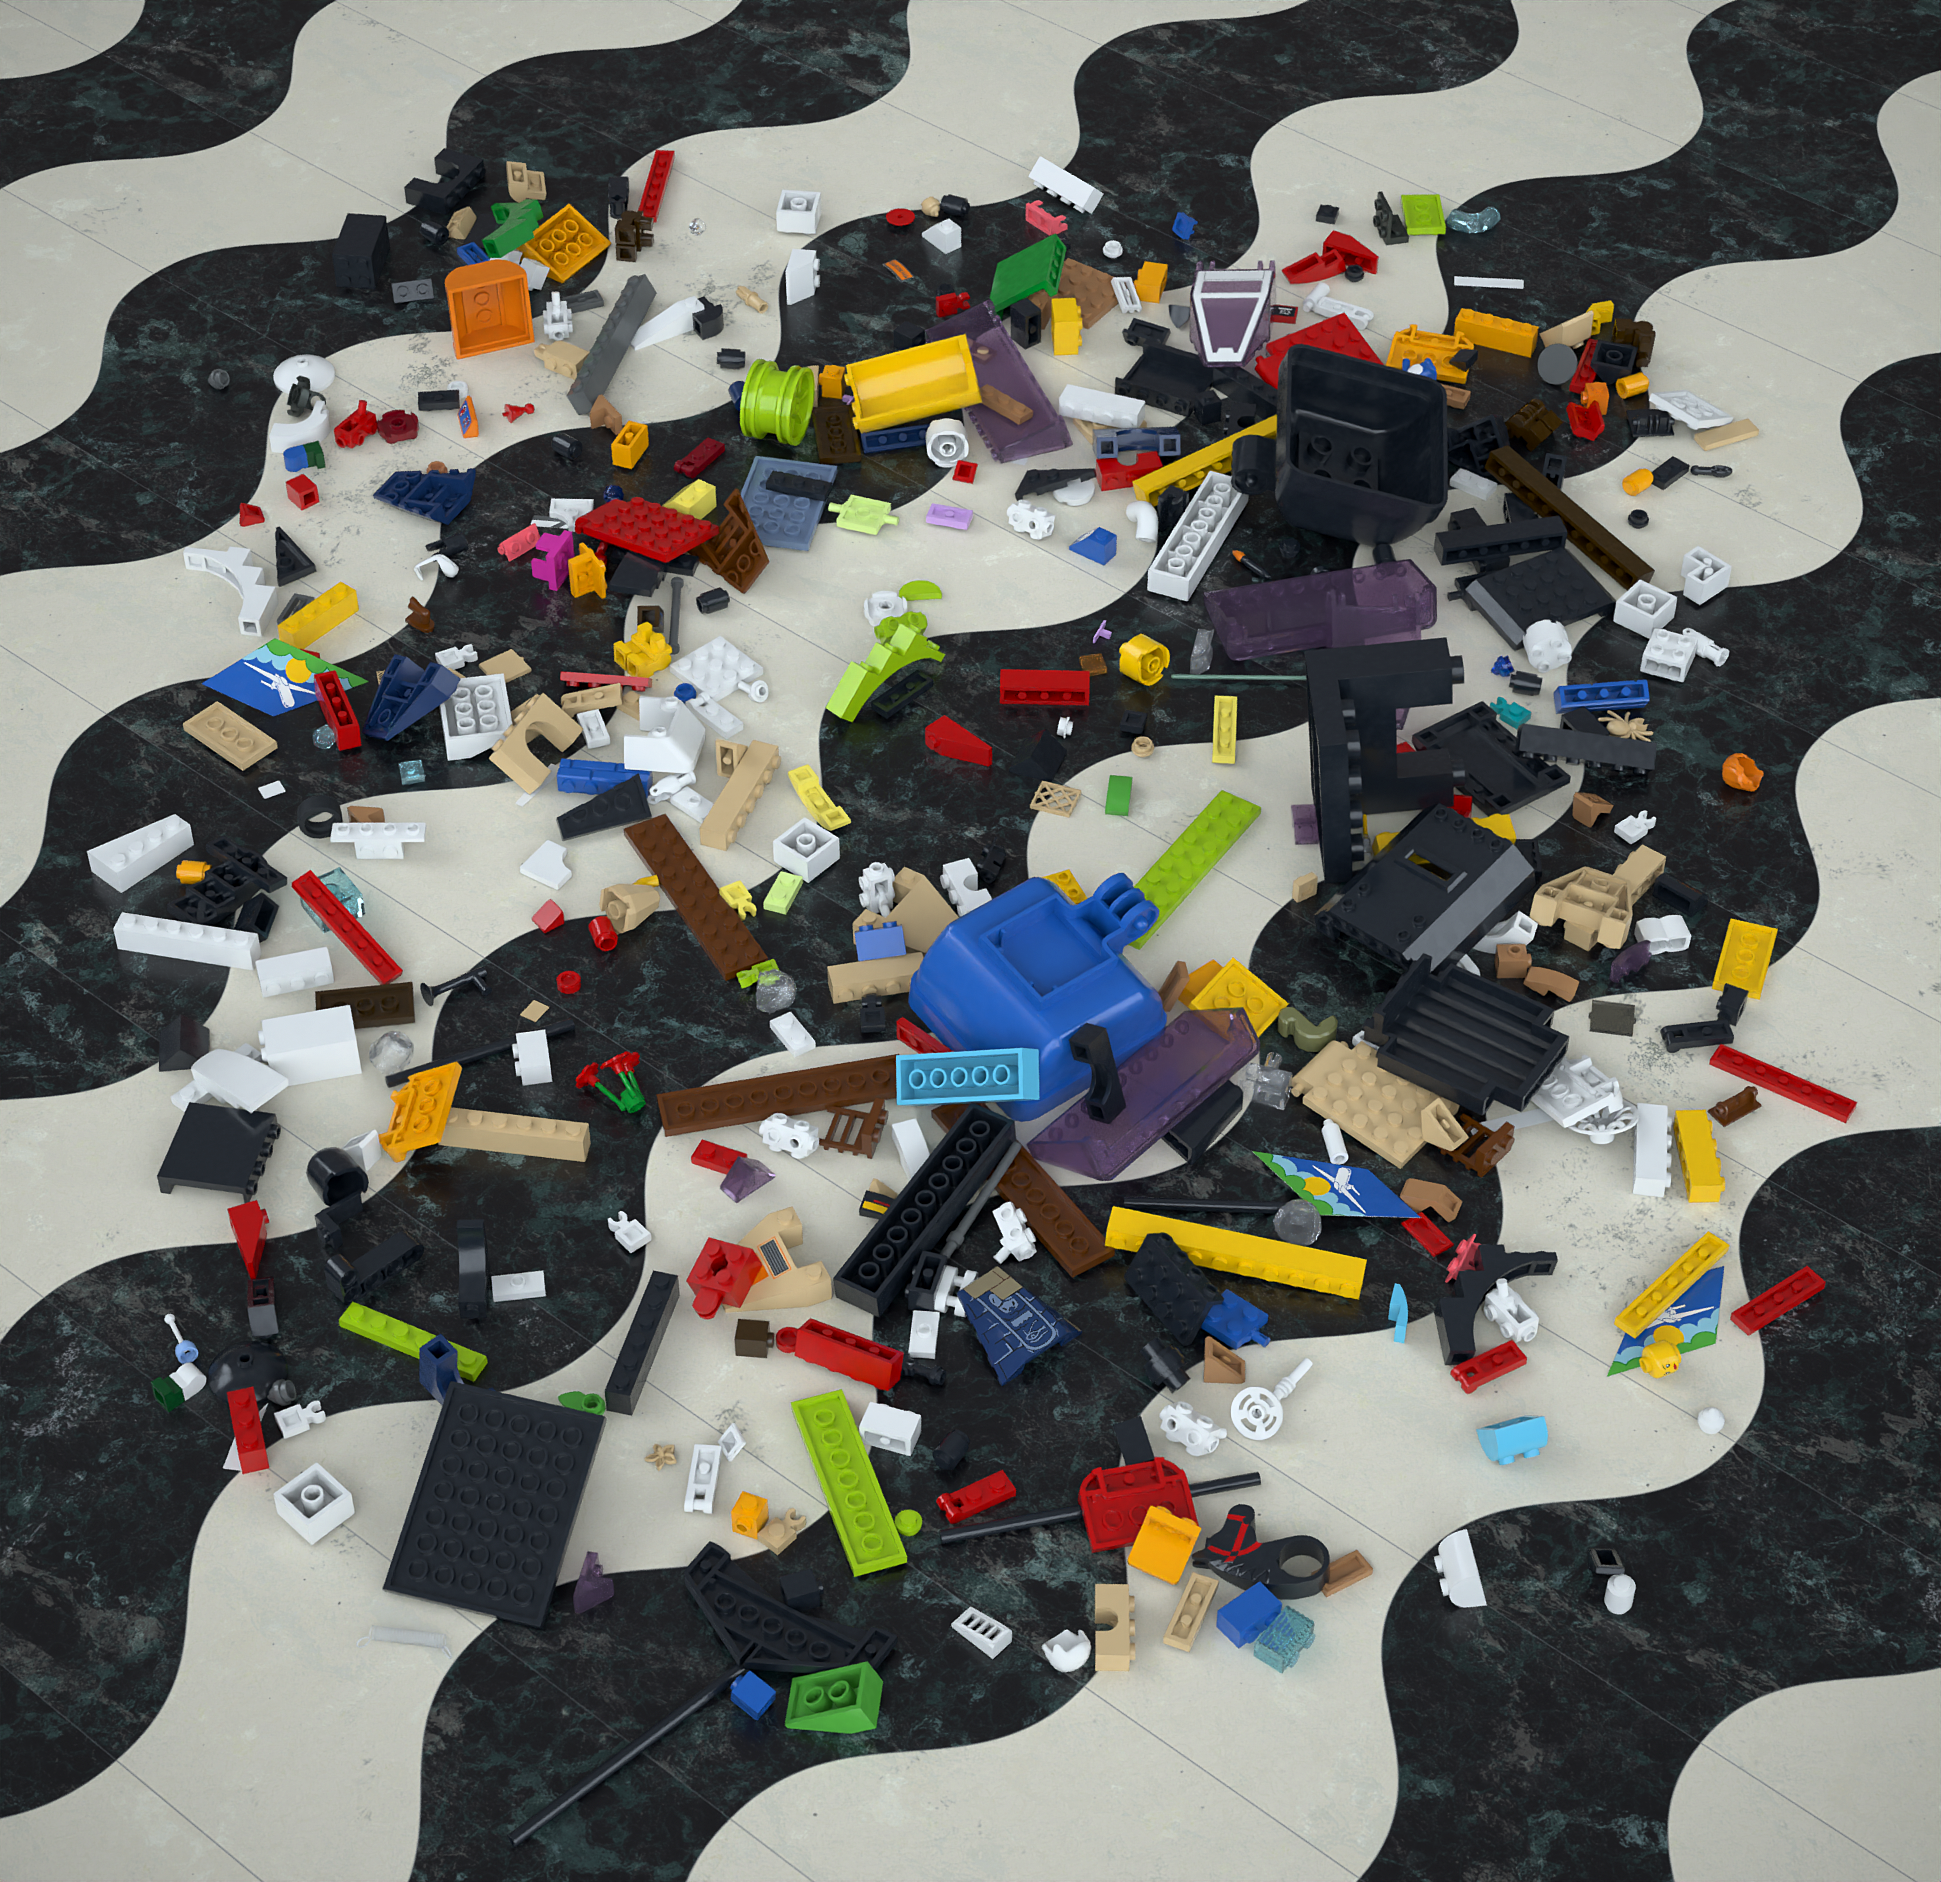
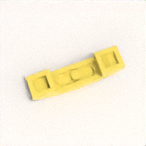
M808 764L788 771L790 781L799 798L822 827L832 831L851 823V819L841 806L836 807L821 788L818 776Z

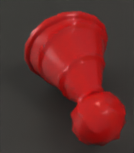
M527 403L525 407L505 404V412L502 415L503 417L506 416L509 422L512 423L523 413H534L535 408L531 403Z

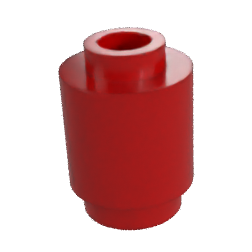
M600 916L590 922L588 928L595 945L602 951H609L615 948L618 936L610 918Z

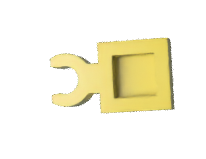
M741 880L720 888L719 894L730 907L738 909V916L742 921L746 917L745 911L750 912L753 917L756 916V906L751 903L752 896Z

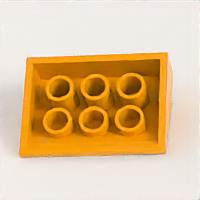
M568 204L534 230V238L518 247L517 250L522 252L521 262L523 258L537 260L550 268L546 277L564 283L612 243L576 209Z

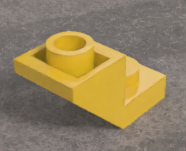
M1612 301L1594 303L1587 310V312L1592 310L1594 313L1591 335L1600 333L1601 323L1612 321L1614 309Z

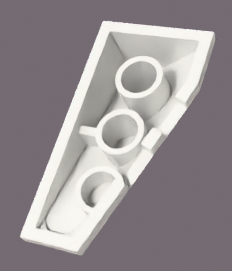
M695 296L676 302L638 328L630 346L636 351L693 330L692 314L704 310V305Z

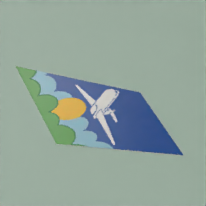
M274 638L202 684L271 716H276L317 701L314 684L315 674L336 670L344 691L369 681Z
M1252 1151L1319 1215L1421 1218L1368 1169Z
M1724 1266L1709 1270L1702 1275L1636 1339L1625 1333L1607 1377L1641 1367L1639 1360L1642 1358L1643 1348L1660 1340H1666L1669 1343L1675 1344L1680 1355L1716 1344Z

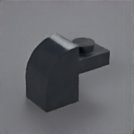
M703 296L698 298V300L704 305V310L693 313L692 316L693 330L702 340H705L722 332L724 319L722 305L714 306L713 303H710Z

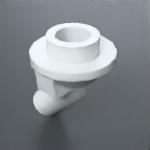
M741 680L738 684L740 690L749 694L748 697L751 701L763 702L768 697L769 690L764 681L757 680L750 685Z

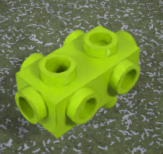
M910 611L904 613L901 617H886L881 620L878 626L874 627L875 636L877 639H880L883 645L886 642L890 643L900 623L907 626L912 623L921 628V634H923L928 625L926 616L922 612Z

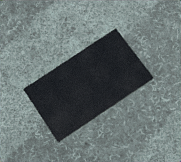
M481 213L462 245L474 242L478 247L485 248L482 239L496 231L503 224H498L494 215Z

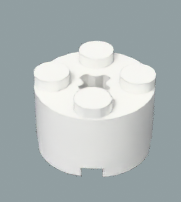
M946 418L934 420L930 423L926 432V447L929 458L938 466L954 467L958 460L967 457L969 451L967 432L961 421Z

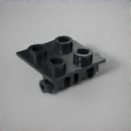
M1659 409L1626 410L1633 437L1674 436L1672 425H1674L1675 420L1673 417H1670L1668 411Z

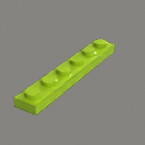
M352 1302L339 1318L340 1327L418 1359L419 1348L436 1337V1335L355 1302ZM448 1341L458 1351L457 1366L460 1376L474 1382L488 1363L487 1356Z

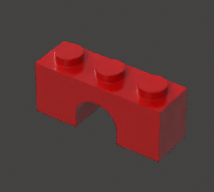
M1157 451L1136 454V464L1129 466L1120 464L1117 458L1096 459V479L1101 491L1133 487V481L1163 468Z
M254 1387L227 1392L242 1474L269 1469Z

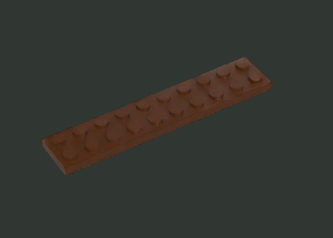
M666 814L623 829L625 838L651 875H657L660 888L725 981L737 977L736 974L738 972L752 970L751 966L768 961L767 955L734 909L719 894V888Z
M899 1054L656 1094L665 1137L763 1121L774 1113L793 1116L827 1110V1106L846 1107L874 1102L875 1098L885 1100L897 1098L896 1055Z
M971 1103L941 1105L931 1110V1117L947 1134ZM975 1103L986 1109H989V1107L985 1103ZM1022 1145V1148L995 1187L998 1194L1005 1202H1012L1016 1209H1022L1027 1218L1026 1226L1031 1229L1033 1234L1071 1277L1115 1256V1249L1105 1246L1106 1238ZM994 1170L991 1172V1174H990V1175L988 1176V1178L986 1179L987 1181L989 1180V1178H990V1176L992 1175V1173L994 1172Z

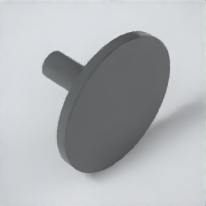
M1557 343L1546 347L1538 359L1540 376L1550 384L1559 385L1568 382L1577 370L1576 354L1569 346Z

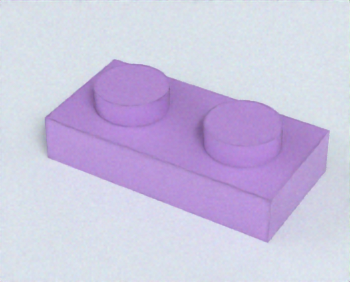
M932 503L926 515V523L967 530L973 518V510Z

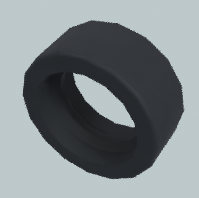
M318 795L304 800L297 810L300 831L311 838L321 839L330 837L333 823H343L340 804L329 796ZM318 812H327L333 815L330 819L322 822H312L307 819L310 815Z

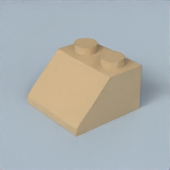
M1593 311L1586 312L1540 333L1545 348L1557 343L1569 347L1572 346L1573 349L1584 345L1583 340L1591 336Z

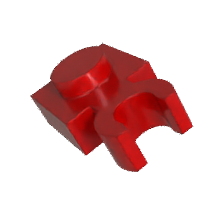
M963 292L958 297L955 293L937 296V316L944 317L957 314L958 308H970L968 301H965L970 299L969 294Z

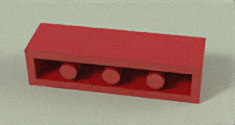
M1001 669L1000 704L1089 705L1090 671Z
M336 670L315 674V694L339 751L361 746L359 724Z
M810 1318L798 1329L794 1356L804 1359L808 1363L825 1367L829 1371L849 1376L853 1380L873 1385L877 1389L889 1391L900 1380L904 1353Z

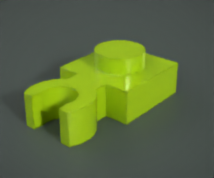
M774 959L751 966L752 970H745L736 974L741 988H746L754 982H758V984L770 983L776 978L781 977Z

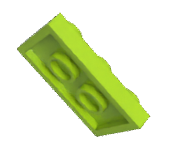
M1439 194L1401 195L1400 202L1405 229L1408 235H1438L1446 233Z

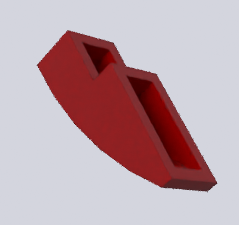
M1333 249L1322 256L1315 252L1281 271L1290 284H1302L1325 280L1341 274L1347 269L1344 259L1336 249Z

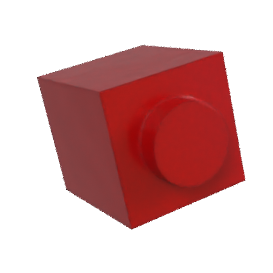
M301 474L285 482L288 499L300 510L319 503L317 485L306 475Z

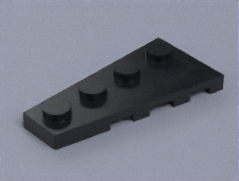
M638 773L603 794L595 796L592 800L556 818L562 841L647 820L652 815Z

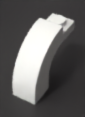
M317 400L311 415L302 422L295 424L274 423L269 435L272 452L283 453L291 447L315 441L322 442L330 432L329 410L326 409L325 401Z
M1518 911L1510 919L1499 922L1473 949L1495 954L1496 944L1527 945L1533 940L1538 923Z

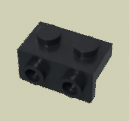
M1133 318L1129 328H1124L1122 334L1127 344L1143 347L1146 339L1165 345L1171 331L1169 328Z

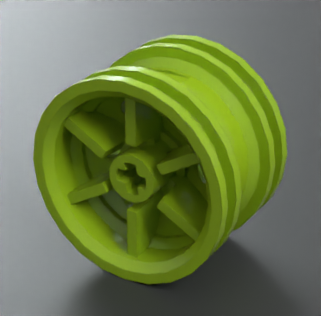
M760 358L756 359L747 374L741 397L740 426L743 435L762 439L767 433H773L777 435L778 441L782 444L799 445L806 434L813 410L815 380L812 369L793 365L788 372L779 371L776 362Z

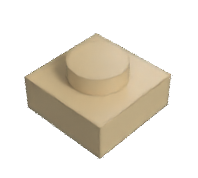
M1310 872L1294 880L1292 898L1299 903L1317 893L1318 877L1313 872Z

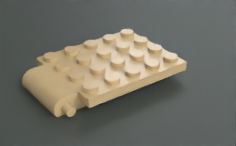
M1331 1041L1291 1079L1292 1094L1298 1097L1303 1093V1104L1325 1119H1331L1339 1125L1340 1129L1401 1169L1427 1143L1422 1139L1421 1111L1438 1097L1452 1116L1458 1112L1460 1105L1377 1067V1050L1363 1041H1360L1352 1050L1348 1048V1044L1344 1041Z

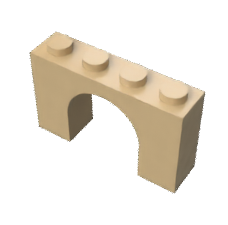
M544 693L537 699L533 696L524 707L527 710L525 712L522 710L515 717L514 721L516 724L514 726L511 724L504 731L503 735L505 738L503 740L500 738L491 749L494 752L489 757L494 764L528 794H531L543 783L551 770L530 752L526 745L525 732L535 731L540 733L563 752L583 731V728Z

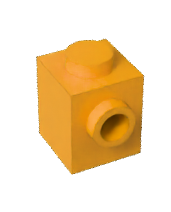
M825 365L824 371L819 374L818 384L822 385V397L842 399L846 388L845 367Z
M742 1491L731 1511L732 1531L758 1540L757 1533L765 1527L769 1520L768 1499Z

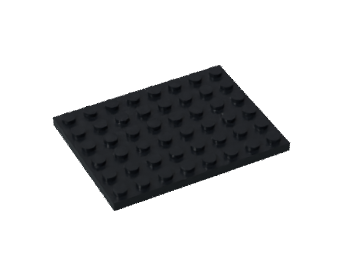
M450 1381L382 1589L387 1593L543 1629L606 1425V1417Z

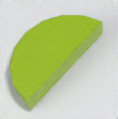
M916 580L903 585L899 590V597L902 599L903 596L906 601L942 599V592L932 582Z

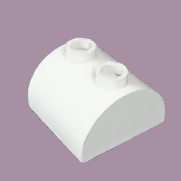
M1467 1529L1450 1534L1440 1543L1438 1548L1439 1556L1434 1557L1438 1573L1444 1572L1445 1576L1444 1579H1440L1443 1596L1449 1595L1450 1600L1460 1607L1487 1605Z

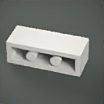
M327 947L255 961L263 998L334 983Z

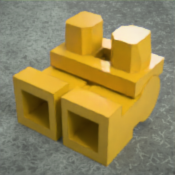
M649 622L637 626V633L631 635V641L627 643L622 641L614 643V661L625 671L627 670V673L632 677L649 678L654 675L655 671L666 669L671 662L669 654L672 653V647L665 642V637L661 633H655L652 630V625Z

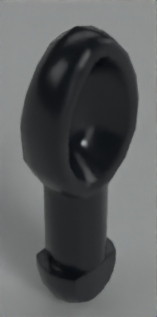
M1694 465L1691 467L1690 472L1692 475L1697 476L1712 475L1722 478L1730 476L1733 470L1723 465L1712 467Z

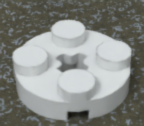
M893 591L876 592L872 594V598L869 600L867 598L864 602V615L869 620L871 626H878L881 620L886 617L893 616L897 618L907 612L906 599L903 596L901 599Z

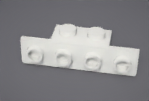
M333 823L330 840L331 842H354L357 859H403V842H424L426 823Z

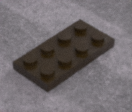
M852 404L813 408L811 416L819 463L832 465L861 462L857 430H855L852 419L854 417Z
M412 982L315 991L316 1011L350 1005L354 1029L415 1023Z

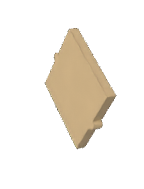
M512 649L479 664V668L486 675L504 674L505 683L531 672V668L524 662V658L519 657Z

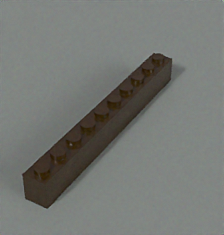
M1507 445L1490 452L1484 468L1542 518L1560 516L1567 530L1566 539L1628 591L1639 580L1650 583L1655 572L1651 566Z

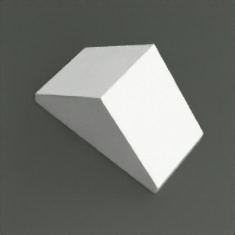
M375 1129L351 1138L341 1148L348 1153L364 1172H367L382 1157L379 1137Z

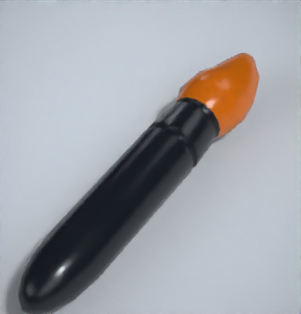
M1238 550L1232 551L1237 561L1242 562L1257 575L1267 580L1271 578L1264 568L1245 556L1243 552Z

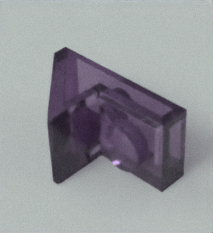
M587 1551L573 1595L575 1613L581 1614L614 1596L613 1580L602 1577L603 1565L599 1564V1555L596 1552Z

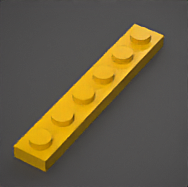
M1708 1231L1615 1318L1614 1325L1636 1339L1728 1252L1729 1244Z

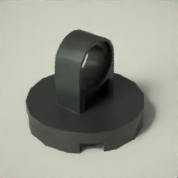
M301 375L296 378L298 383L292 384L287 400V405L291 406V410H287V413L294 417H299L305 408L313 410L314 407L311 405V399L314 396H318L321 401H325L326 406L325 397L318 392L310 390V379Z

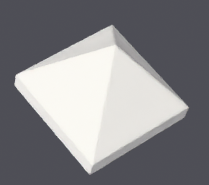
M732 1423L718 1440V1443L722 1446L728 1461H732L746 1444V1441L737 1425Z

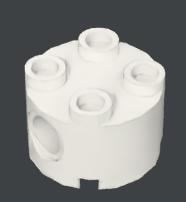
M1542 620L1529 626L1526 630L1527 634L1525 637L1523 635L1522 640L1529 663L1534 668H1537L1541 673H1546L1571 661V645L1568 641L1565 627L1560 622L1551 623V620Z

